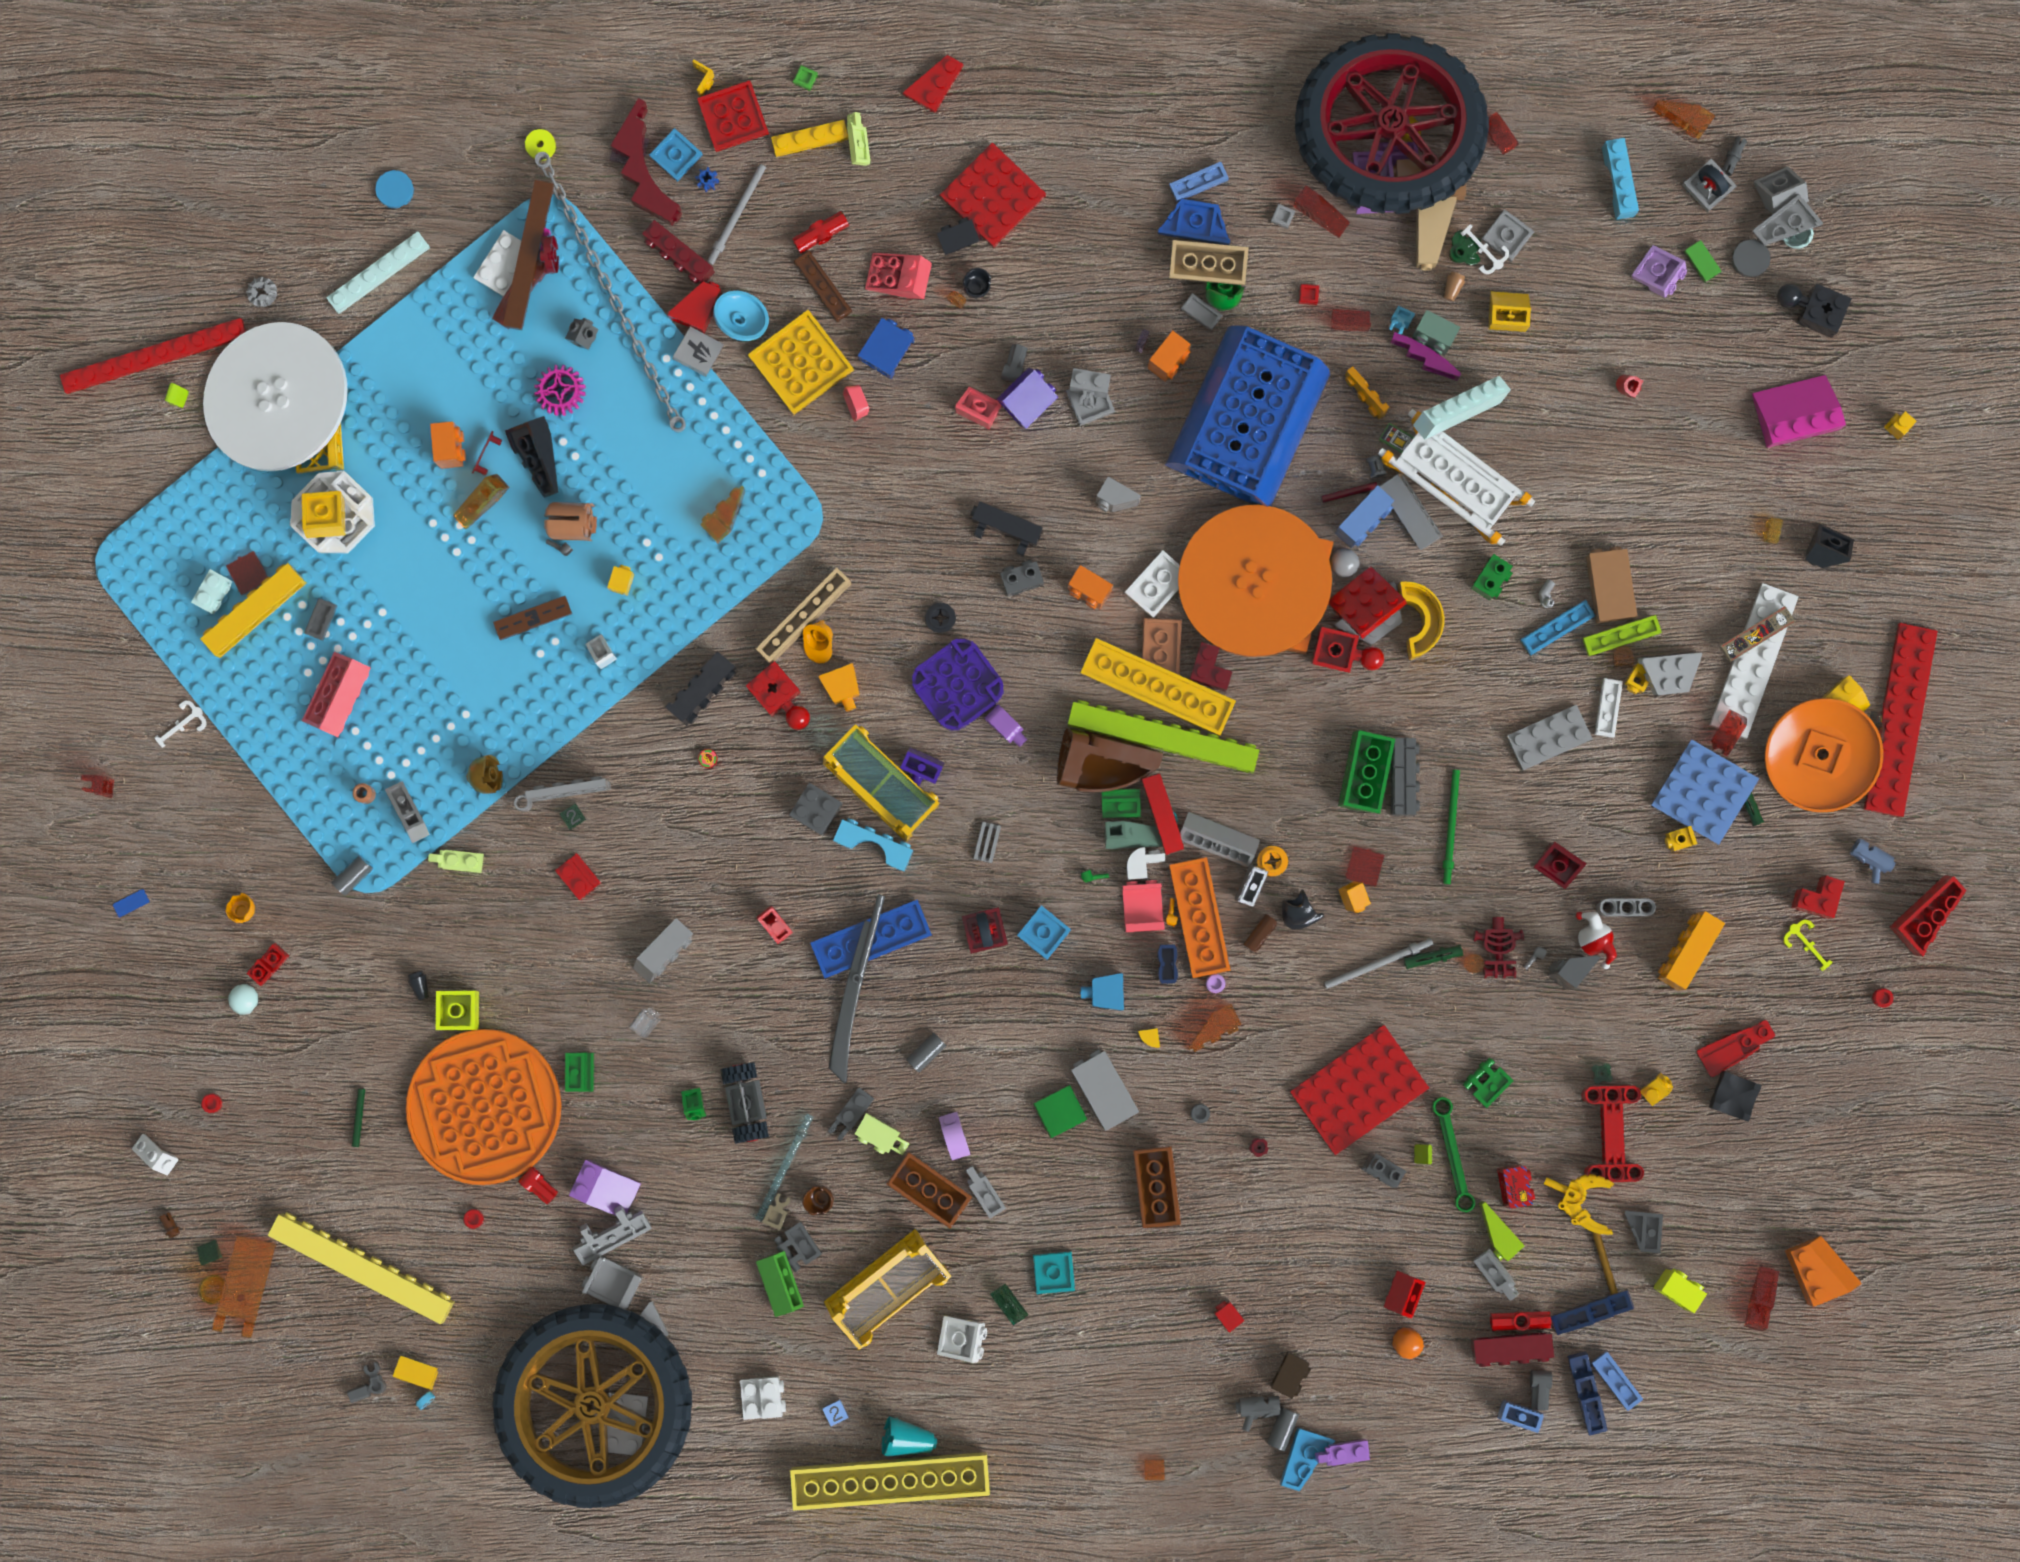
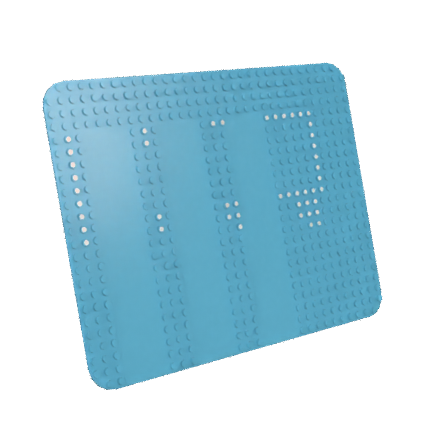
M552 194L545 228L550 230L551 236L556 237L559 270L558 273L545 274L544 262H541L539 253L523 330L503 326L509 296L507 299L476 281L473 277L503 230L522 240L530 199L520 204L337 351L345 369L348 389L346 407L341 420L344 470L332 469L301 474L296 473V466L279 471L255 470L232 460L217 447L110 533L99 546L95 558L96 575L106 592L336 876L359 855L374 868L353 889L363 893L382 892L395 885L428 858L429 854H433L810 546L819 535L823 523L822 505L815 492L716 373L710 369L705 377L672 359L684 335L579 209L565 198L567 205L572 206L577 214L576 223L578 227L583 228L589 238L587 244L590 250H594L600 259L599 268L601 272L606 273L612 283L610 289L613 295H617L623 304L622 313L624 317L631 320L635 328L633 334L636 340L642 342L646 350L645 358L647 362L654 365L658 373L656 379L659 385L665 387L669 395L668 403L670 407L675 408L679 416L686 423V427L682 432L678 433L671 429L670 419L667 416L668 407L666 403L659 400L655 392L657 386L654 380L648 378L644 370L645 362L643 358L636 355L632 347L633 339L631 335L625 333L621 325L622 317L620 313L613 310L609 302L610 294L608 290L602 288L598 280L599 272L597 268L590 265L586 257L587 249L585 245L579 243L575 235L576 227L574 223L567 220L563 211L565 206L562 200H558L554 194ZM571 209L567 211L570 219L572 216L574 217ZM582 231L580 234L578 233L581 241L583 239L586 240ZM589 254L593 264L595 261L597 262L594 254L592 256ZM605 276L604 278H601L604 286L606 284L609 285ZM615 298V301L612 299L616 309L618 306L620 307L617 299ZM574 318L580 320L586 318L593 322L594 327L599 329L596 339L591 344L589 350L579 348L565 339ZM628 321L627 323H624L627 331L629 329L632 330ZM640 344L638 346L635 345L639 354L641 351L643 352ZM554 365H558L559 370H561L562 365H565L566 371L569 367H572L573 373L578 371L579 377L583 378L584 381L581 384L586 386L584 390H581L586 393V396L580 397L584 402H577L579 409L572 407V414L566 410V416H563L561 411L558 416H555L554 410L551 414H548L547 408L543 410L541 408L542 403H537L536 400L539 397L534 395L536 391H539L534 388V385L540 384L536 379H543L541 372L549 373L548 367L553 371ZM650 366V368H647V370H648L650 376H651L652 374L655 375V373H654L653 369L651 368V366ZM561 377L564 384L574 385L571 379ZM554 379L549 382L547 387H551L554 384ZM560 385V388H558V390L556 391L561 397L560 393H562V391L564 390ZM663 389L661 391L658 390L662 399L666 397ZM569 394L566 397V402L572 398L573 394ZM546 396L549 402L559 404L557 397ZM674 411L672 414L670 413L672 418L676 416ZM542 416L545 417L552 436L558 493L546 498L542 496L533 482L529 469L524 468L521 464L523 460L520 455L513 452L505 430ZM453 421L464 433L462 449L465 450L466 461H463L464 467L441 469L433 461L430 424ZM677 422L675 427L680 428L682 424ZM491 431H494L493 435L502 439V442L499 446L489 441L478 464L488 469L487 474L483 475L477 471L472 474L471 472ZM323 454L317 462L321 466L328 465V457ZM309 459L301 463L302 468H307L312 461ZM345 471L373 498L375 526L348 554L318 553L290 526L292 500L318 473ZM552 502L593 503L595 507L591 508L593 517H597L596 533L591 534L590 539L592 541L554 540L548 537L544 529V520H549V517L544 516L548 505ZM549 539L560 546L566 542L573 551L568 556H564L559 550L546 544V540ZM287 563L292 565L307 583L221 658L216 657L200 639L204 636V631L210 627L213 628L218 624L217 621L220 617L228 615L233 611L234 605L247 599V594L262 586L261 583L264 579L272 577L277 573L276 569L279 566L286 565ZM614 566H627L635 574L628 596L609 591L607 588ZM210 569L233 581L229 592L224 596L220 608L214 615L191 603ZM566 596L572 615L507 639L499 640L493 622ZM318 598L338 606L323 641L304 634ZM601 634L617 660L602 669L597 666L586 646V643ZM334 652L354 659L371 668L368 678L362 685L360 695L354 702L352 712L346 719L344 729L338 737L302 721ZM486 755H493L500 763V765H497L498 771L503 773L501 789L491 794H482L475 791L466 777L472 761ZM403 781L430 834L414 843L411 842L385 789ZM361 783L372 786L376 792L374 801L369 804L356 801L353 797L354 787Z

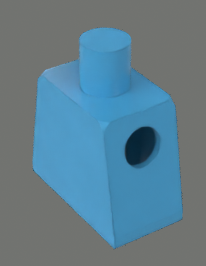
M1123 973L1092 979V987H1080L1081 999L1092 998V1006L1124 1010Z

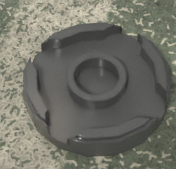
M1745 240L1738 244L1733 251L1732 265L1736 272L1744 277H1758L1766 271L1770 264V252L1758 240Z

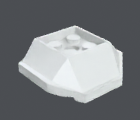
M345 471L318 473L292 500L290 526L318 553L348 554L375 526L373 498ZM341 491L345 500L346 535L306 538L302 529V493Z

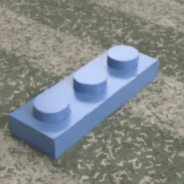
M1218 162L1169 183V187L1176 202H1179L1181 199L1189 198L1224 183L1229 178L1222 162Z
M1607 1351L1591 1362L1627 1411L1643 1400Z

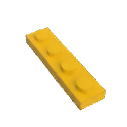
M844 120L771 137L776 157L849 140Z

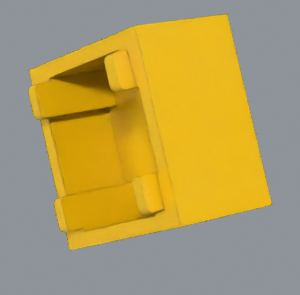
M341 491L302 493V529L306 538L346 535L345 500Z

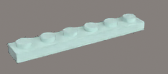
M417 231L326 298L336 312L340 314L430 249L429 245Z

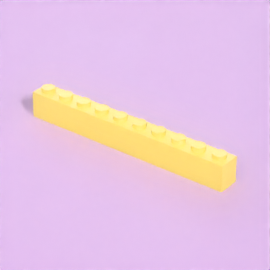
M291 1213L278 1214L268 1234L269 1237L439 1324L445 1322L455 1302L451 1300L449 1294L444 1292L439 1294L433 1290V1286L427 1283L422 1285L416 1282L417 1278L409 1274L404 1276L399 1273L400 1270L391 1265L387 1267L381 1264L383 1261L374 1256L369 1258L364 1255L365 1252L356 1247L352 1249L347 1246V1242L341 1239L336 1241L330 1238L331 1234L323 1230L319 1232L313 1229L314 1226L306 1221L301 1223L295 1220L297 1217Z

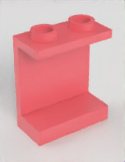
M1157 880L1145 881L1146 884L1138 885V881L1126 882V886H1122L1125 933L1165 930L1161 896L1162 884H1157Z

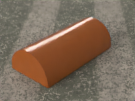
M1172 1146L1133 1150L1142 1228L1181 1225Z
M909 1152L886 1184L949 1229L954 1225L972 1198L967 1192Z

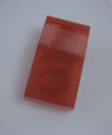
M1497 112L1489 116L1488 134L1502 155L1518 146L1519 143Z

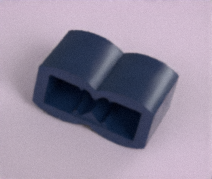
M1175 944L1160 945L1157 951V958L1160 964L1158 980L1160 984H1175L1178 978V970L1175 965L1177 948Z

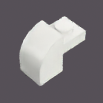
M1145 847L1135 850L1127 861V881L1147 879L1146 864L1165 862V853L1160 854V850L1149 851V855H1145Z

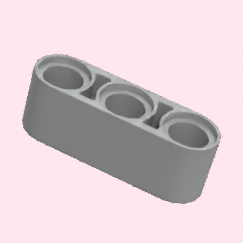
M1604 899L1596 905L1597 913L1603 917H1645L1652 915L1656 909L1655 903L1651 899ZM1605 902L1611 907L1609 913L1603 911L1602 906ZM1624 902L1630 906L1628 913L1622 910ZM1642 903L1649 905L1647 913L1641 910Z

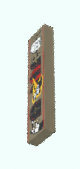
M1786 606L1719 647L1728 661L1732 662L1795 623V620Z

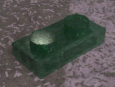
M1006 1283L990 1294L1012 1325L1017 1324L1029 1315Z

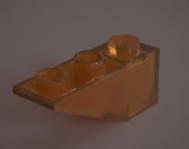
M1657 100L1652 107L1659 116H1665L1671 120L1674 126L1681 127L1690 137L1700 139L1715 118L1713 113L1696 104Z
M743 486L734 488L726 501L722 500L715 507L716 510L712 514L708 513L701 520V527L717 544L733 529L746 492Z
M1232 1004L1211 1014L1187 1047L1188 1050L1193 1049L1196 1052L1204 1048V1043L1210 1041L1212 1044L1222 1039L1220 1035L1226 1032L1230 1035L1239 1030L1238 1026L1242 1024Z

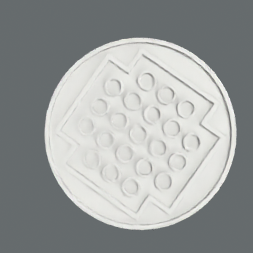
M275 322L260 325L246 331L234 339L222 351L213 364L206 381L203 408L205 422L212 439L229 458L251 469L279 471L304 463L316 455L330 441L343 418L348 389L342 361L326 339L302 325Z

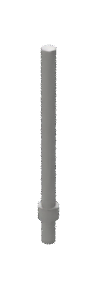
M759 164L720 238L712 246L713 250L706 261L710 265H714L718 255L723 252L724 244L766 169L764 165Z
M1429 938L1419 943L1409 944V947L1325 981L1324 985L1326 989H1329L1410 954L1416 955L1420 953V950L1434 945L1433 941Z

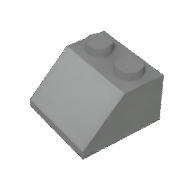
M1788 166L1754 181V185L1765 208L1772 214L1776 213L1799 194L1805 202L1809 201L1806 182Z
M1108 476L1096 496L1095 503L1104 512H1115L1138 506L1141 495Z

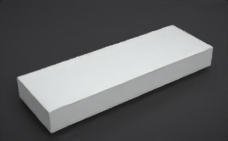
M1603 678L1594 735L1615 737L1623 681Z

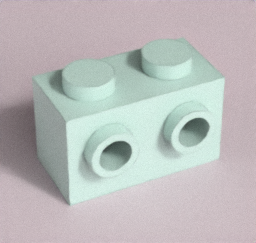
M210 569L191 603L214 615L220 608L224 596L229 592L233 581Z

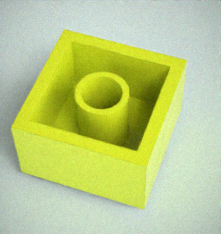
M436 991V1030H479V991Z
M1674 1268L1672 1270L1665 1269L1653 1288L1684 1310L1695 1313L1707 1293L1702 1291L1704 1287L1690 1279L1689 1281L1686 1280L1688 1276Z

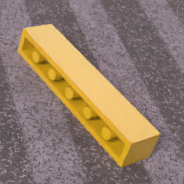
M287 563L286 565L279 566L276 569L277 573L272 577L264 579L261 583L262 586L257 590L254 589L249 592L247 599L243 602H238L233 606V611L219 618L218 624L204 631V636L200 639L216 657L221 658L307 583L292 565Z

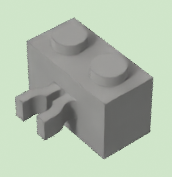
M1073 368L1070 392L1083 394L1079 400V405L1083 406V400L1086 399V395H1089V407L1093 408V396L1107 398L1111 375Z

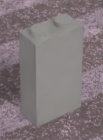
M1097 1050L1089 1055L1091 1059L1085 1062L1081 1059L1074 1063V1068L1071 1071L1104 1130L1107 1131L1139 1113V1110L1106 1052Z

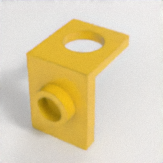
M693 59L694 68L706 74L697 88L698 96L702 97L705 91L710 90L715 76L712 69Z

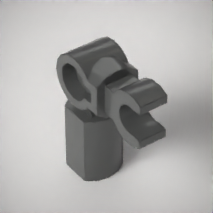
M374 1362L375 1369L372 1372L369 1370L368 1365L364 1366V1372L370 1377L368 1379L369 1386L364 1384L347 1391L351 1403L371 1396V1393L381 1394L386 1390V1383L383 1381L382 1376L379 1375L380 1365L378 1362Z

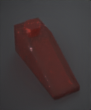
M1306 185L1294 201V208L1338 238L1341 237L1350 224L1327 200Z

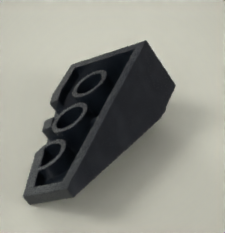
M542 416L505 430L513 452L520 455L523 460L521 464L531 472L532 480L542 496L546 498L558 493L552 436L545 417Z

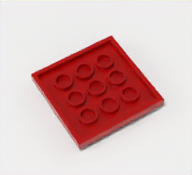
M993 142L940 194V198L962 219L968 217L969 220H975L980 236L993 248L1046 196V193Z

